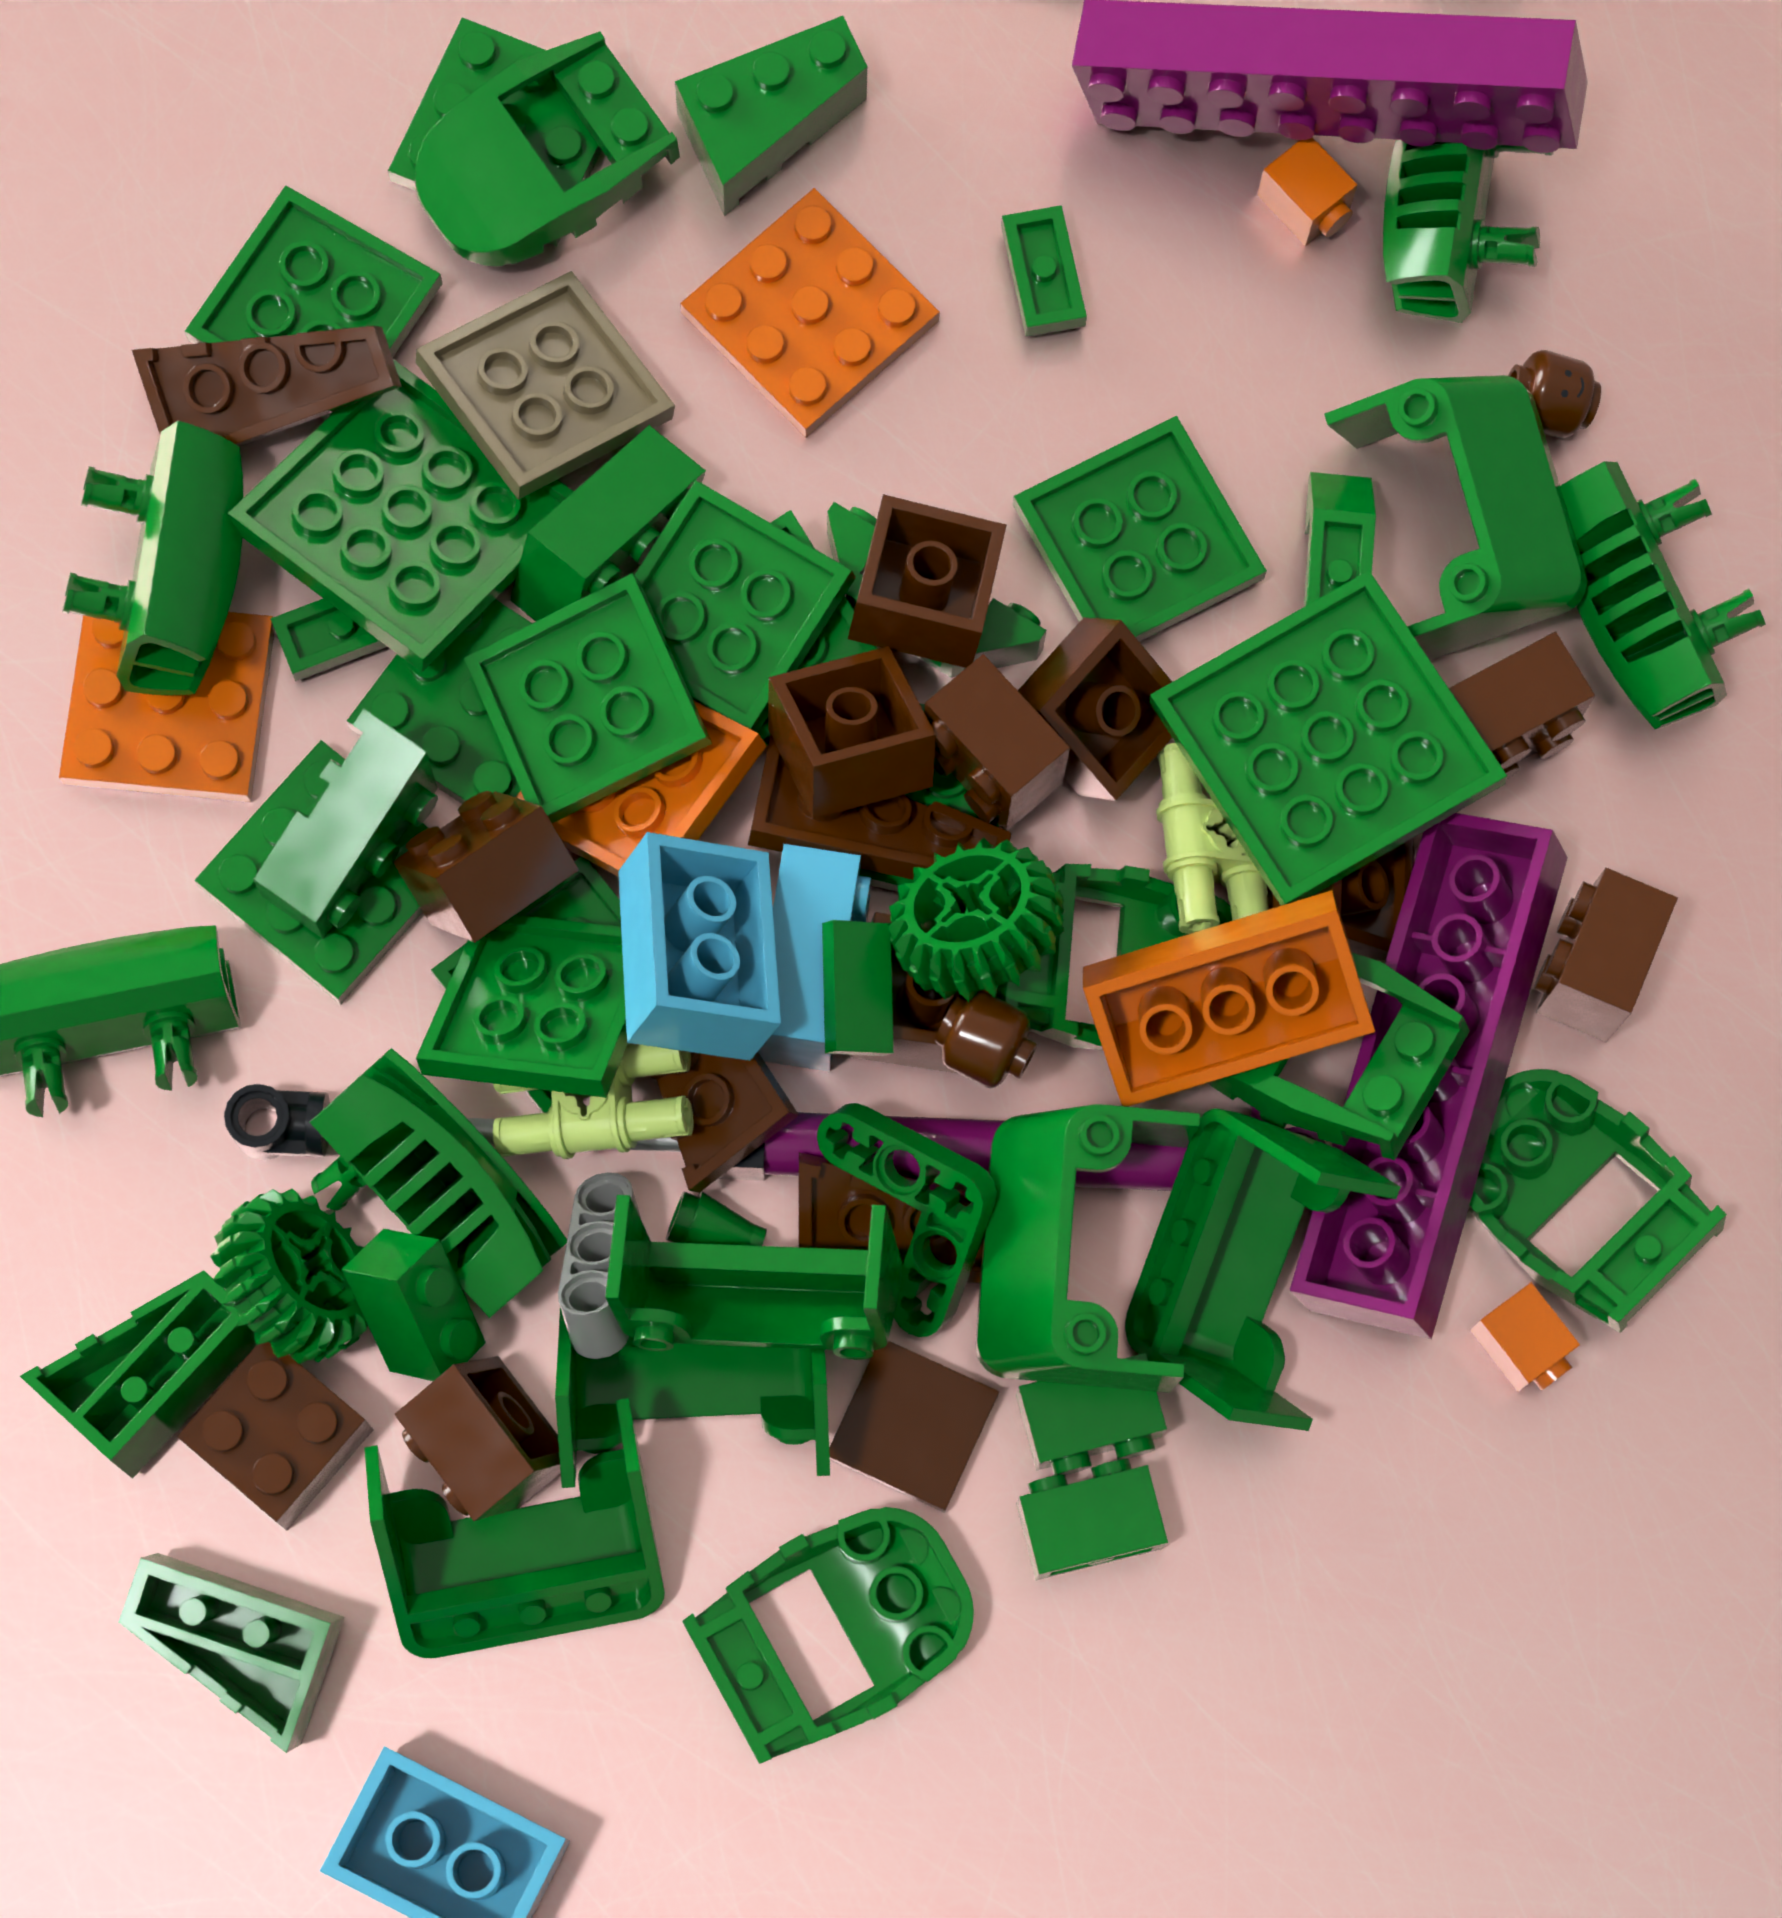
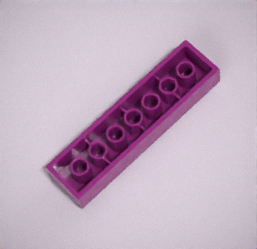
M1084 0L1072 60V68L1096 123L1119 131H1128L1135 128V126L1161 127L1166 131L1177 134H1187L1194 131V129L1220 130L1225 134L1235 137H1246L1254 132L1278 133L1294 140H1307L1316 135L1341 137L1353 143H1368L1373 139L1402 140L1413 146H1429L1435 142L1463 143L1470 148L1480 150L1491 149L1496 145L1524 146L1531 151L1539 153H1550L1559 148L1577 149L1588 83L1576 20Z
M1455 813L1423 832L1385 964L1461 1014L1470 1032L1395 1160L1382 1157L1378 1144L1350 1137L1346 1146L1332 1143L1333 1147L1352 1156L1401 1188L1396 1199L1350 1191L1344 1203L1335 1211L1329 1213L1312 1211L1289 1290L1309 1311L1432 1340L1568 859L1553 830ZM1379 990L1376 992L1370 1013L1375 1032L1363 1037L1344 1104L1402 1007L1397 998Z

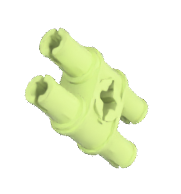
M1171 743L1166 745L1157 754V760L1160 763L1163 800L1159 803L1156 814L1157 820L1163 824L1167 856L1163 862V870L1168 878L1174 882L1179 913V931L1191 934L1220 924L1216 909L1214 883H1221L1222 886L1227 888L1232 921L1269 910L1266 882L1213 800L1208 799L1207 796L1202 794L1201 782L1177 744Z
M628 1043L606 1098L551 1091L552 1105L546 1113L494 1119L493 1141L495 1149L502 1157L553 1151L556 1156L562 1157V1159H572L575 1153L617 1149L623 1153L629 1152L631 1148H635L637 1141L691 1135L693 1132V1112L691 1103L686 1096L638 1102L632 1101V1084L635 1078L688 1072L691 1066L690 1052ZM493 1084L495 1090L500 1092V1094L538 1090ZM590 1097V1105H585L583 1098Z

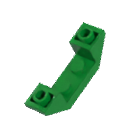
M1310 472L1305 520V534L1309 535L1304 607L1368 570L1372 574L1376 521L1372 478Z
M833 502L827 511V535L833 560L852 570L856 576V579L845 594L846 599L853 610H855L877 519L863 509L852 507L849 511ZM993 598L988 605L974 661L984 654L996 668L1037 660L1043 651L1047 630L1040 626L1041 622L1038 617L1027 608L1016 603H1010L1006 606ZM916 656L950 678L956 677L966 669Z

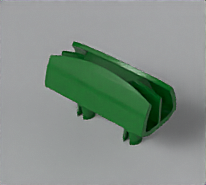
M1395 140L1384 203L1383 259L1386 282L1392 284L1396 311L1404 314L1463 323L1471 314L1477 270L1482 268L1483 263L1537 266L1538 261L1535 249L1540 248L1539 227H1490L1485 225V216L1494 158H1497L1500 152L1538 153L1552 156L1553 152L1539 153L1531 151L1524 146L1496 145L1491 149L1480 150L1470 148L1463 143L1435 142L1429 146H1413L1402 140Z
M176 421L161 431L151 463L150 474H146L144 480L128 478L123 475L96 470L95 467H88L81 506H91L113 512L131 514L137 517L136 523L141 524L132 581L128 580L127 586H120L106 581L78 576L76 573L70 572L65 592L66 598L62 613L66 614L74 613L119 623V630H124L117 678L125 691L152 695H191L196 693L210 665L227 618L240 565L243 537L228 518V512L244 498L240 447L204 428Z
M1604 461L1562 484L1560 489L1587 576L1585 594L1576 607L1598 652L1628 698L1654 729L1667 726L1718 705L1727 696L1725 683L1711 656L1715 654L1713 647L1758 626L1762 627L1766 623L1760 610L1737 616L1754 604L1753 594L1749 588L1744 590L1743 593L1697 614L1695 609L1689 611L1658 547V545L1662 544L1660 537L1698 519L1712 515L1706 499L1686 505L1701 495L1697 480L1693 479L1688 484L1646 504L1643 503L1642 499L1636 501L1618 462Z
M216 925L184 927L117 937L53 950L0 964V1077L23 1073L26 1094L25 1109L30 1115L36 1117H43L46 1088L49 1089L59 1114L68 1107L62 1071L63 1064L152 1046L155 1084L160 1089L172 1091L173 1063L176 1061L179 1063L188 1087L197 1081V1070L194 1067L191 1038L241 1029L229 960H225L223 948H219Z
M392 1048L309 1122L340 1155L323 1172L313 1177L311 1187L314 1195L331 1184L340 1181L342 1186L326 1205L327 1208L338 1211L344 1208L348 1201L367 1185L412 1234L440 1240L461 1288L489 1318L543 1271L542 1268L550 1262V1256L567 1243V1238L551 1215L497 1150L428 1079Z

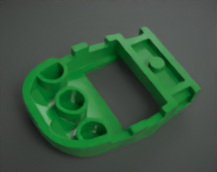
M599 31L513 62L453 107L435 123L421 144L416 161L415 190L422 208L447 244L457 254L476 264L500 267L507 264H516L544 252L545 244L570 233L575 238H578L596 227V219L620 200L624 204L643 188L641 176L664 157H666L670 164H673L680 158L678 141L673 132L669 133L607 47L605 38ZM552 79L611 162V165L596 172L565 192L501 103L508 96L534 81L541 84Z
M1065 864L1055 872H1052L1062 894L1065 911L1062 914L1065 932L1055 937L1056 953L1040 956L1041 972L1026 970L1020 974V987L1011 982L998 986L997 997L1025 1011L1029 1015L1031 1032L1074 1048L1103 1050L1095 1024L1065 1019L1075 899L1120 907L1117 956L1188 934L1179 931V913L1174 884L1150 877L1149 869L1126 865L1120 870L1091 868V864ZM1215 895L1220 924L1232 921L1230 905Z
M1352 952L1361 983L1397 998L1402 1007L1343 1107L1278 1077L1289 1058L1208 1082V1084L1231 1100L1237 1097L1260 1112L1262 1120L1285 1129L1286 1125L1290 1124L1316 1132L1319 1139L1346 1146L1350 1137L1378 1144L1382 1157L1395 1160L1470 1030L1461 1014L1383 962Z
M1533 1069L1516 1073L1505 1079L1469 1205V1211L1537 1284L1621 1333L1627 1327V1322L1713 1236L1717 1237L1723 1231L1727 1214L1719 1205L1712 1211L1707 1208L1690 1188L1692 1175L1674 1155L1671 1158L1649 1135L1650 1128L1630 1111L1626 1115L1621 1114L1599 1100V1092L1571 1075L1549 1069ZM1616 1156L1658 1192L1571 1277L1535 1247L1530 1240Z
M884 1507L862 1511L838 1520V1524L805 1537L801 1534L779 1547V1551L725 1588L727 1593L701 1614L695 1617L692 1613L682 1621L755 1758L761 1764L771 1760L773 1757L828 1738L871 1719L874 1720L897 1707L900 1701L923 1683L930 1681L956 1659L958 1653L963 1650L969 1639L973 1625L974 1609L972 1595L967 1582L939 1533L927 1521L912 1512ZM809 1570L812 1572L874 1685L812 1720L749 1604Z

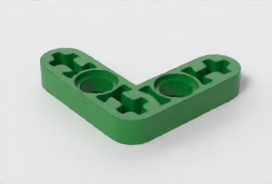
M858 1103L845 1104L824 1118L819 1125L817 1132L819 1149L824 1157L834 1166L921 1211L902 1266L901 1289L894 1319L899 1327L910 1335L917 1337L930 1336L946 1325L957 1311L996 1202L997 1191L994 1180L988 1171L977 1163L885 1115ZM847 1124L854 1128L852 1138L859 1143L854 1148L847 1144L848 1133L841 1129ZM878 1141H883V1145L880 1148L873 1146ZM896 1150L907 1151L915 1157L920 1168L918 1180L911 1181L905 1179L897 1172L893 1162ZM935 1182L939 1186L932 1191L929 1186ZM959 1183L967 1187L965 1197L971 1201L968 1206H963L959 1203L960 1192L954 1188ZM932 1235L944 1236L952 1242L957 1253L954 1265L941 1263L935 1258L930 1247ZM933 1281L938 1284L931 1289L928 1296L927 1308L932 1312L926 1315L921 1311L922 1301L916 1296Z

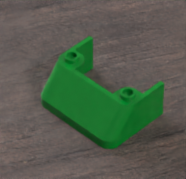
M1506 375L1415 379L1324 414L1327 425L1357 449L1398 433L1414 443H1427L1444 436L1448 437L1479 549L1456 557L1443 570L1439 582V591L1445 613L1407 626L1429 660L1566 613L1576 607L1582 600L1587 587L1586 572L1534 397L1520 381Z
M1094 1104L1018 1115L1007 1119L999 1126L990 1146L988 1173L994 1180L997 1195L983 1236L975 1341L977 1357L988 1372L1008 1379L1170 1393L1183 1379L1184 1364L1117 1358L1118 1328L1112 1315L1098 1304L1067 1300L1076 1171L1105 1172L1117 1167L1128 1154L1131 1143L1186 1148L1199 1128L1200 1113Z
M1216 1108L1205 1112L1200 1117L1199 1128L1186 1149L1126 1314L1125 1331L1129 1345L1138 1354L1146 1353L1148 1361L1184 1364V1377L1179 1384L1230 1421L1309 1431L1313 1418L1275 1392L1285 1365L1284 1348L1278 1334L1262 1323L1305 1207L1318 1212H1333L1344 1203L1350 1191L1396 1199L1401 1187L1333 1146L1242 1113Z
M617 1195L605 1298L622 1332L634 1338L633 1344L645 1350L667 1351L673 1348L674 1343L833 1350V1354L841 1358L863 1360L871 1358L873 1350L882 1349L888 1344L901 1289L903 1263L886 1205H872L868 1250L651 1242L630 1195Z
M560 1308L555 1402L562 1488L575 1487L577 1451L583 1450L587 1453L601 1454L613 1450L618 1444L622 1443L616 1400L629 1398L633 1420L761 1414L763 1430L782 1443L797 1445L815 1440L817 1476H830L825 1350L674 1343L673 1348L670 1350L650 1351L635 1346L633 1344L634 1338L629 1336L627 1343L619 1352L600 1359L585 1358L572 1347Z
M629 1398L616 1400L623 1449L598 1454L583 1464L578 1474L580 1497L517 1508L477 1521H473L471 1517L451 1521L446 1501L439 1494L431 1490L409 1489L390 1493L378 1445L364 1447L370 1524L400 1640L408 1652L422 1658H440L637 1620L649 1616L660 1607L665 1595Z

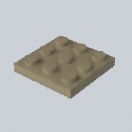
M572 271L416 349L415 363L518 500L630 442L648 425L656 428L673 419L675 404Z

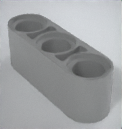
M601 1173L586 1179L578 1187L574 1197L558 1300L572 1347L585 1358L600 1359L609 1357L619 1352L629 1338L628 1335L622 1332L605 1298L616 1196L630 1195L640 1216L632 1184L626 1177L618 1173Z

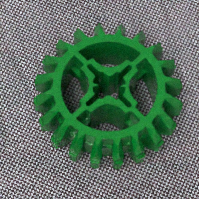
M984 837L973 849H966L958 842L955 853L946 857H942L934 852V864L928 868L913 867L914 883L899 885V901L889 906L891 913V924L888 926L891 934L890 941L902 969L907 971L909 976L913 977L915 982L921 985L924 991L934 989L944 1000L950 998L958 991L960 995L970 1002L978 990L984 989L995 998L998 986L1007 982L1020 987V974L1026 970L1041 972L1040 956L1056 953L1055 937L1065 932L1063 927L1064 918L1062 916L1065 912L1063 908L1064 900L1051 869L1046 867L1043 860L1039 861L1029 847L1018 850L1008 839L1002 841L995 848Z
M272 1189L265 1194H259L250 1202H244L231 1213V1217L225 1221L221 1230L214 1236L218 1247L210 1256L213 1263L220 1268L213 1281L225 1288L228 1294L222 1304L234 1307L240 1316L237 1326L247 1325L254 1332L256 1345L269 1342L277 1358L290 1354L292 1359L298 1364L307 1360H314L319 1363L326 1358L334 1357L340 1351L346 1350L357 1342L368 1326L341 1270L364 1247L357 1246L351 1238L352 1227L343 1228L336 1221L335 1210L322 1211L317 1199L313 1195L301 1199L300 1195L293 1189L284 1193H279Z

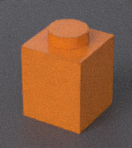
M1312 137L1307 140H1299L1263 169L1257 196L1306 246L1321 233L1326 238L1334 235L1349 221L1353 215V211L1350 208L1358 184Z
M1532 1282L1482 1318L1470 1329L1517 1392L1532 1381L1535 1382L1541 1391L1573 1368L1565 1357L1580 1345Z

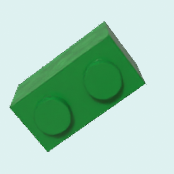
M383 1229L341 1269L390 1372L434 1381L453 1364L468 1362L486 1343L439 1239Z
M1146 1353L1124 1358L1148 1361ZM1037 1381L1019 1386L1016 1392V1399L1036 1471L1052 1467L1054 1476L1068 1475L1092 1467L1090 1456L1115 1450L1117 1460L1152 1452L1155 1450L1153 1440L1162 1438L1167 1430L1157 1392Z
M1120 1459L1092 1467V1479L1068 1484L1066 1475L1061 1474L1042 1478L1027 1484L1030 1494L1019 1496L1016 1505L1035 1580L1161 1550L1167 1545L1168 1540L1148 1465L1132 1469L1129 1459Z

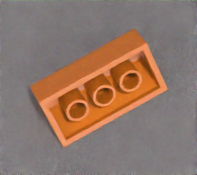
M1332 890L1083 967V991L1121 1105L1124 1107L1136 1105L1375 1032Z

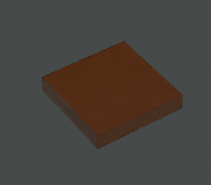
M888 1340V1344L884 1348L874 1350L873 1356L865 1369L829 1447L830 1460L945 1513L1000 1391Z

